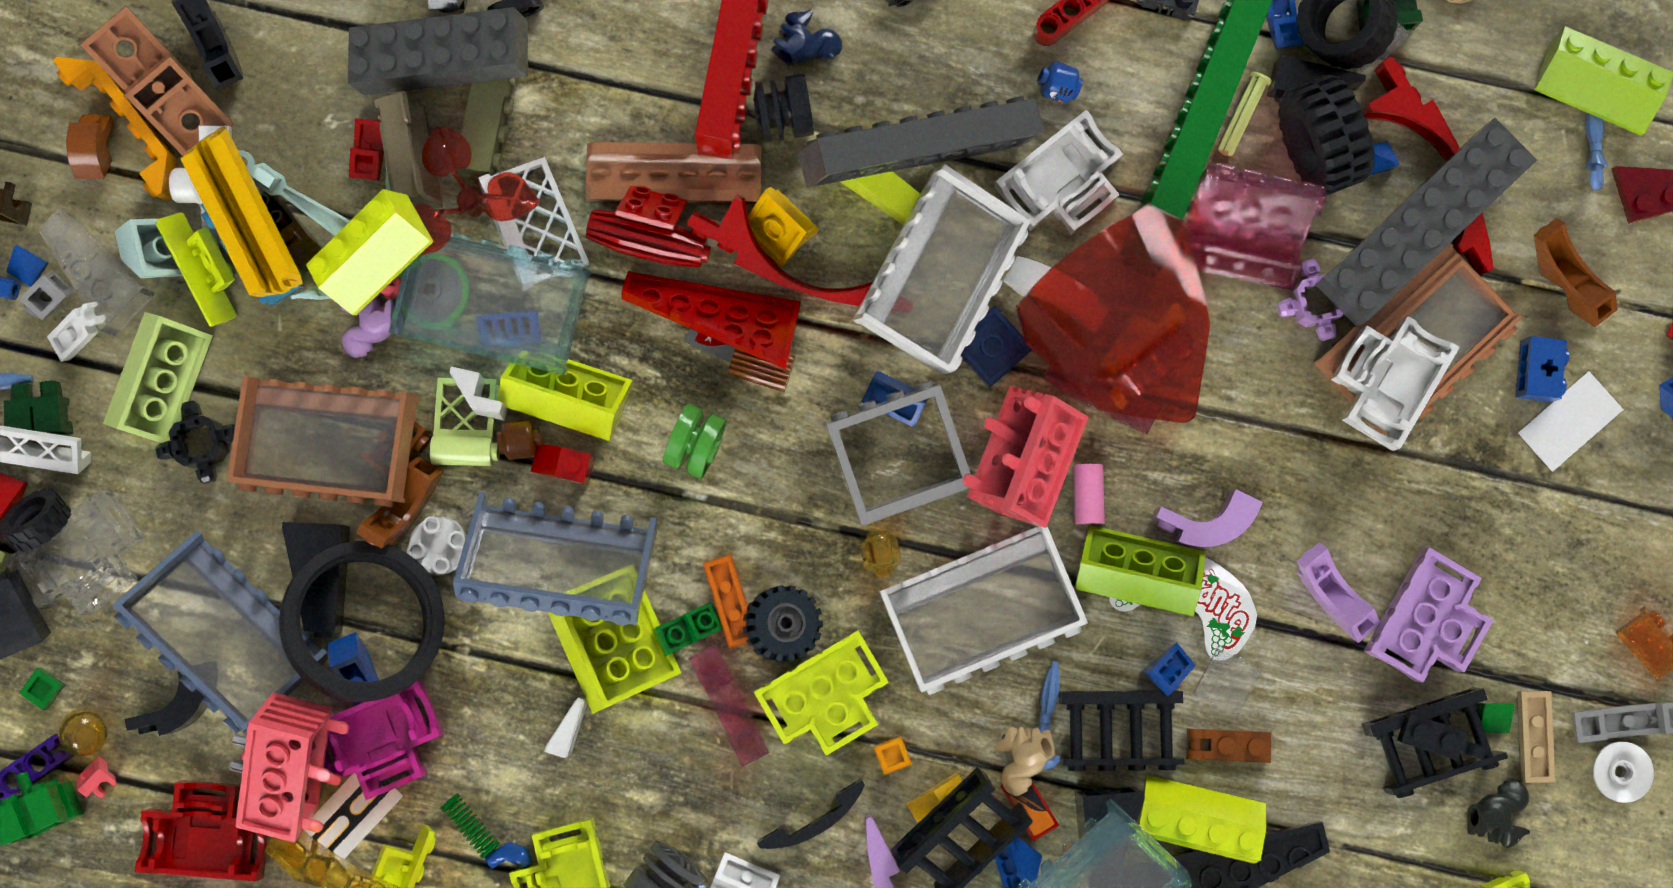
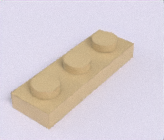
M1517 691L1521 782L1556 783L1552 692Z

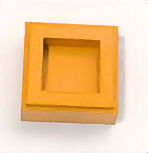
M901 736L873 746L884 775L912 765Z

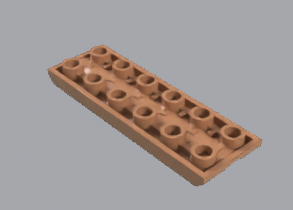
M590 142L587 143L585 201L621 202L630 186H646L651 191L658 193L676 194L679 198L687 200V203L731 204L734 197L739 194L746 198V204H756L761 197L762 146L757 144H741L740 151L734 150L733 160L698 154L696 143Z

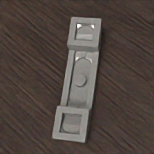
M1673 702L1624 705L1572 712L1576 743L1603 741L1610 738L1659 733L1671 734L1673 733Z

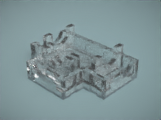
M101 489L71 511V516L66 526L49 542L29 552L19 553L17 551L4 561L10 570H18L32 594L33 603L37 609H49L60 598L67 596L80 615H90L138 580L134 572L130 571L127 567V563L121 555L127 552L132 545L138 544L146 537L114 493L106 489ZM110 506L115 510V512L123 521L126 527V532H124L119 523L108 510ZM27 567L30 568L32 573L40 582L39 584L36 583L31 574L28 572V570L26 569ZM114 580H118L105 594L95 600L92 598Z

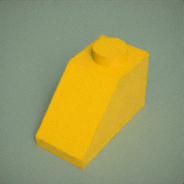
M957 772L906 803L917 823L963 781Z

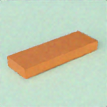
M729 554L704 562L705 573L729 649L747 643L746 640L749 638L747 633L744 634L743 627L746 626V621H743L744 614L748 612V606L732 555Z

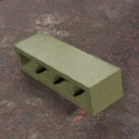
M519 78L471 83L455 161V167L461 174L481 177L490 173V176L496 174V171L501 170L503 156L500 154L501 144L507 141L508 126H505L507 115H511L513 111L514 99L511 98L512 88L517 87Z

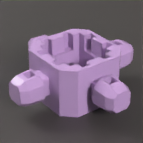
M1315 259L1304 261L1301 263L1300 270L1301 276L1305 277V279L1294 286L1290 293L1291 298L1284 299L1276 305L1278 315L1281 317L1295 315L1297 322L1304 327L1317 325L1316 332L1322 342L1333 340L1336 338L1337 333L1335 324H1332L1331 321L1340 318L1343 313L1331 300L1330 302L1334 306L1331 309L1332 312L1311 315V311H1307L1306 307L1308 305L1303 293L1305 289L1316 287L1315 284L1325 275L1319 276L1321 270Z

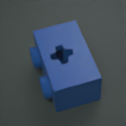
M1530 336L1520 341L1515 398L1553 402L1562 399V395H1564L1567 387V381L1564 378V368L1569 360V350L1566 349L1567 340Z

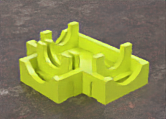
M859 630L757 689L754 691V694L784 745L797 736L811 730L824 754L827 756L878 725L863 698L889 682ZM861 646L876 674L870 675L855 648ZM772 698L787 727H781L767 700ZM859 721L861 722L862 727L834 742L832 737Z
M594 818L534 833L532 840L538 864L532 865L529 868H519L511 871L509 876L513 887L523 888V883H527L528 888H610L606 866L604 867L603 854L599 838L595 832ZM576 829L581 831L579 835L552 842L550 840V836Z

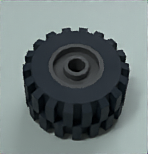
M780 585L754 597V601L749 603L747 607L748 612L744 614L743 621H746L743 632L744 634L747 633L749 639L746 641L749 646L752 645L755 648L753 651L757 655H763V659L768 661L787 662L802 658L807 655L808 651H812L815 648V641L820 640L822 635L819 633V628L823 627V621H819V615L822 612L820 608L816 609L814 606L816 600L813 597L809 598L806 596L808 592L803 589L797 590L796 586L789 585L784 587V585Z

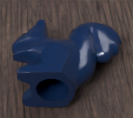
M812 10L788 13L785 17L786 24H781L780 27L782 29L779 31L785 39L775 38L773 41L775 46L772 47V52L788 66H794L797 63H807L818 56L823 60L833 59L842 50V40L833 29L822 28L812 34L806 28L811 20Z

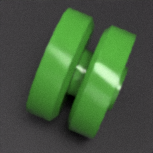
M688 403L682 410L670 435L662 462L678 469L684 464L689 455L686 465L687 473L702 480L717 455L727 419L711 414L701 427L704 416L703 410Z

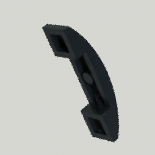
M862 778L836 793L840 803L839 806L792 834H789L785 825L780 826L758 840L759 848L776 849L793 846L812 839L832 827L851 809L859 798L865 786Z

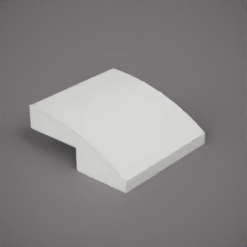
M724 853L710 888H776L780 875Z

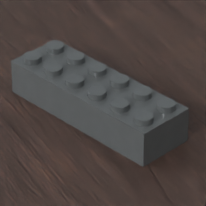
M515 7L349 28L348 84L364 96L528 77V21Z

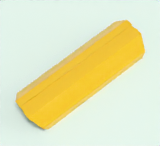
M222 126L203 138L180 159L249 295L263 297L285 294L292 288L303 284L301 275L227 128Z

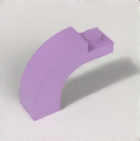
M1235 489L1229 491L1220 512L1210 521L1195 522L1162 506L1156 508L1151 519L1158 522V528L1173 534L1175 530L1178 531L1174 543L1191 548H1207L1225 544L1245 532L1255 520L1263 502Z
M1319 542L1312 549L1304 552L1302 557L1297 560L1299 569L1296 572L1307 590L1332 620L1357 643L1380 625L1375 609L1346 583L1336 569L1328 549Z

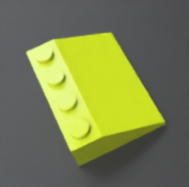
M631 565L570 590L565 594L632 603L638 575L634 566ZM645 590L643 592L637 625H618L612 621L605 620L589 621L583 617L571 615L557 616L548 612L592 714L681 674L673 653L666 657L664 656L652 631L660 626Z

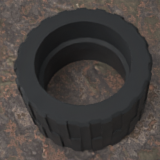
M1302 0L1299 3L1298 15L1296 16L1298 35L1310 51L1336 68L1357 69L1376 61L1380 55L1382 56L1386 52L1397 31L1398 14L1393 0H1368L1369 16L1362 30L1348 41L1330 44L1327 42L1325 35L1327 20L1332 11L1345 0Z

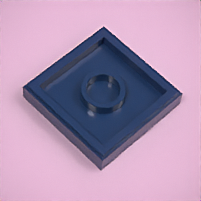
M994 305L987 312L986 316L981 321H978L974 329L976 334L973 341L968 346H965L960 356H962V359L980 379L991 388L1034 348Z

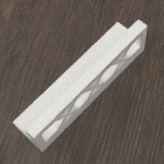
M0 425V435L9 438H0V462L79 474L91 463V452L81 449V438ZM28 440H35V441H37L38 443H32V442H27V441H28ZM60 444V445L71 446V449H70V448H64V447H57V445Z

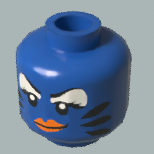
M1058 61L1052 62L1048 68L1043 67L1037 79V84L1041 85V95L1061 104H1066L1071 99L1075 100L1083 83L1077 68Z

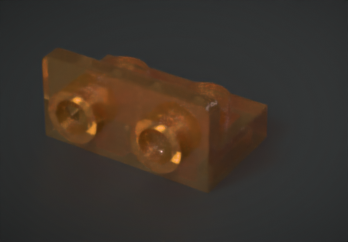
M1643 606L1640 609L1641 614L1616 630V635L1655 679L1658 680L1673 670V634L1671 635L1664 626L1667 623L1656 610L1650 612L1646 606Z

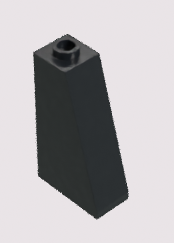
M283 522L282 530L292 577L315 555L333 546L349 542L350 526ZM348 563L333 567L321 574L310 585L305 594L300 613L304 632H314V638L332 639L333 633H342Z

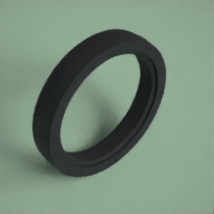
M367 541L342 543L322 551L307 561L290 581L283 596L279 615V633L282 647L288 661L297 674L317 691L335 699L350 702H370L385 699L413 685L427 671L436 657L442 642L445 625L441 595L427 570L412 556L396 547L387 544L381 549L378 546L369 544ZM351 562L378 564L401 576L416 594L423 615L422 638L411 661L398 673L388 678L371 682L347 680L323 668L307 649L300 626L302 602L310 585L321 574L333 567Z

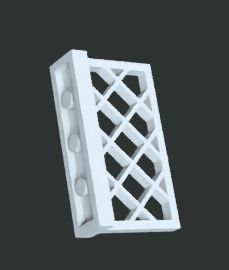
M545 157L490 176L489 173L478 177L479 187L523 291L534 288L535 284L589 265L586 253ZM542 167L545 174L542 186L526 180L531 170ZM509 178L519 182L514 196L503 192L499 182ZM547 182H548V184H549L551 190L545 188L546 185H547ZM523 185L539 191L533 204L518 198ZM542 193L555 198L556 205L553 212L537 206ZM506 199L511 200V203H510L509 206H508V204H507ZM515 203L531 209L525 222L513 218L511 211ZM558 209L560 210L562 216L556 214ZM534 211L550 217L545 230L529 224ZM554 219L566 224L568 230L564 239L548 232ZM517 225L523 227L521 232H519ZM526 229L542 235L536 249L524 244L522 238ZM569 235L571 236L573 243L567 241ZM546 237L561 243L556 257L540 251ZM566 245L577 250L580 260L568 263L559 259L564 246ZM528 251L534 254L532 259H530ZM537 256L553 262L548 272L537 275L533 266ZM556 264L562 265L561 267L555 269Z

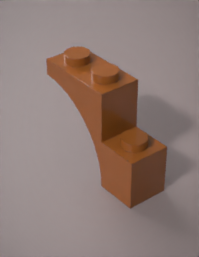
M1556 218L1548 225L1540 228L1534 235L1540 274L1566 291L1568 309L1593 327H1596L1618 310L1615 290L1599 279L1585 264L1574 248L1564 222Z

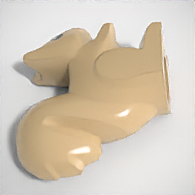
M1010 727L1004 732L999 743L994 747L995 751L1012 752L1014 762L1004 768L1001 780L1005 790L1013 796H1020L1026 793L1032 785L1031 777L1041 772L1046 762L1055 755L1050 730H1044L1041 733L1039 728H1034L1031 734L1029 728L1024 731L1023 727H1019L1018 730Z

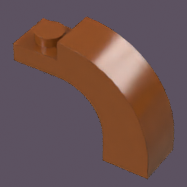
M419 456L409 462L403 496L405 503L393 502L392 507L381 506L373 515L360 523L356 533L365 538L369 544L378 546L381 549L387 544L394 546L418 518L432 496L444 471Z

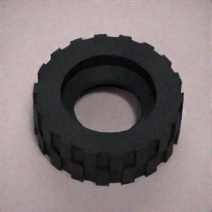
M45 488L35 491L22 498L18 503H15L5 513V516L1 518L0 535L16 552L32 551L49 542L66 526L71 516V509L55 490Z

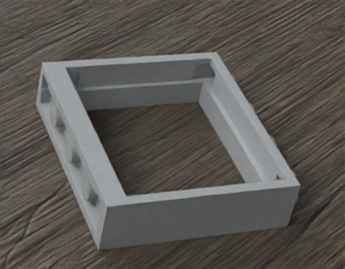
M931 380L919 383L914 386L915 391L904 394L903 390L888 394L886 395L887 401L876 404L875 400L858 405L859 411L848 414L847 410H843L831 415V420L825 422L862 526L969 488L963 484L962 480L965 474L971 473L940 384H932ZM934 397L960 474L865 508L838 430Z

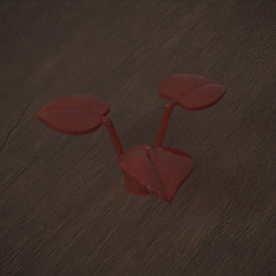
M437 127L432 131L423 146V165L429 173L438 177L447 176L452 172L462 190L457 195L458 208L439 209L435 212L427 204L414 207L434 241L420 255L437 252L449 242L451 238V225L446 218L442 217L443 214L463 215L465 212L469 216L476 217L485 211L490 218L496 221H510L531 212L540 204V200L532 192L524 179L511 172H503L494 176L488 183V193H483L482 196L476 190L468 188L458 174L457 169L466 168L471 163L472 153L470 145L457 131L448 127Z

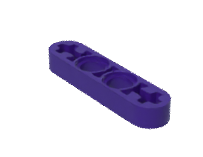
M72 732L54 734L0 771V800L21 793L19 786L12 789L7 785L6 777L10 772L17 774L28 772L32 784L36 783L79 752L80 740L78 736ZM60 740L69 741L70 744L66 747L67 751H60L54 755L50 752L62 745ZM37 754L42 755L45 759V767L40 772L34 770L31 765L33 757Z

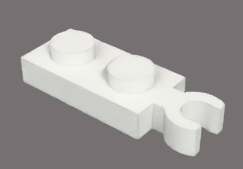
M97 301L85 303L81 307L73 309L47 336L61 362L71 360L98 333L95 325L103 323L106 317L105 315H95L94 309L98 305Z

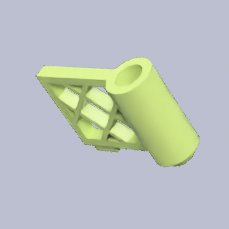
M437 378L434 431L430 443L431 464L493 466L494 461H498L500 457L498 443L494 441L495 419L487 417V430H474L468 424L477 416L474 411L464 419L454 409L465 400L463 394L451 404L444 398L445 386H457L454 379ZM484 379V387H490V394L487 399L497 401L500 386L497 379ZM443 403H445V404L448 406V407L445 408L444 410H443ZM451 411L461 420L453 429H442V419ZM466 425V427H467L469 430H461V429Z

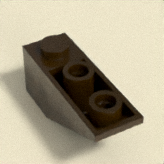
M263 192L261 197L294 263L306 273L308 271L306 264L322 249L321 245L278 195L271 196Z

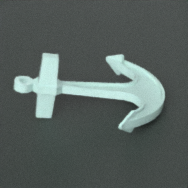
M239 150L241 157H245L248 161L246 167L255 185L269 195H282L334 236L350 222L347 218L289 187L285 176L276 172L267 164L260 163L255 165L254 157L249 152ZM386 167V190L391 191ZM317 285L291 296V299H331Z

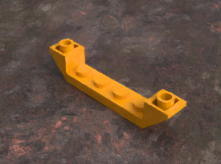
M65 57L54 58L53 62L59 68L56 74L67 86L72 84L82 91L94 83L104 95L106 93L109 94L112 98V101L109 103L120 117L126 116L130 122L127 125L128 129L137 139L142 137L147 144L144 147L145 151L154 160L152 164L139 173L145 180L142 186L152 198L159 197L165 202L170 201L172 197L169 190V177L171 171L177 168L178 159L147 118L124 96V90L96 61Z

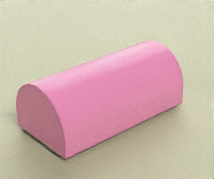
M1103 464L1073 465L1074 525L1105 524Z

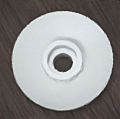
M1614 742L1608 744L1599 751L1593 763L1592 773L1597 788L1604 796L1613 801L1621 803L1634 802L1642 798L1652 786L1654 779L1652 761L1641 747L1633 743ZM1617 766H1620L1622 774L1617 777L1615 769Z

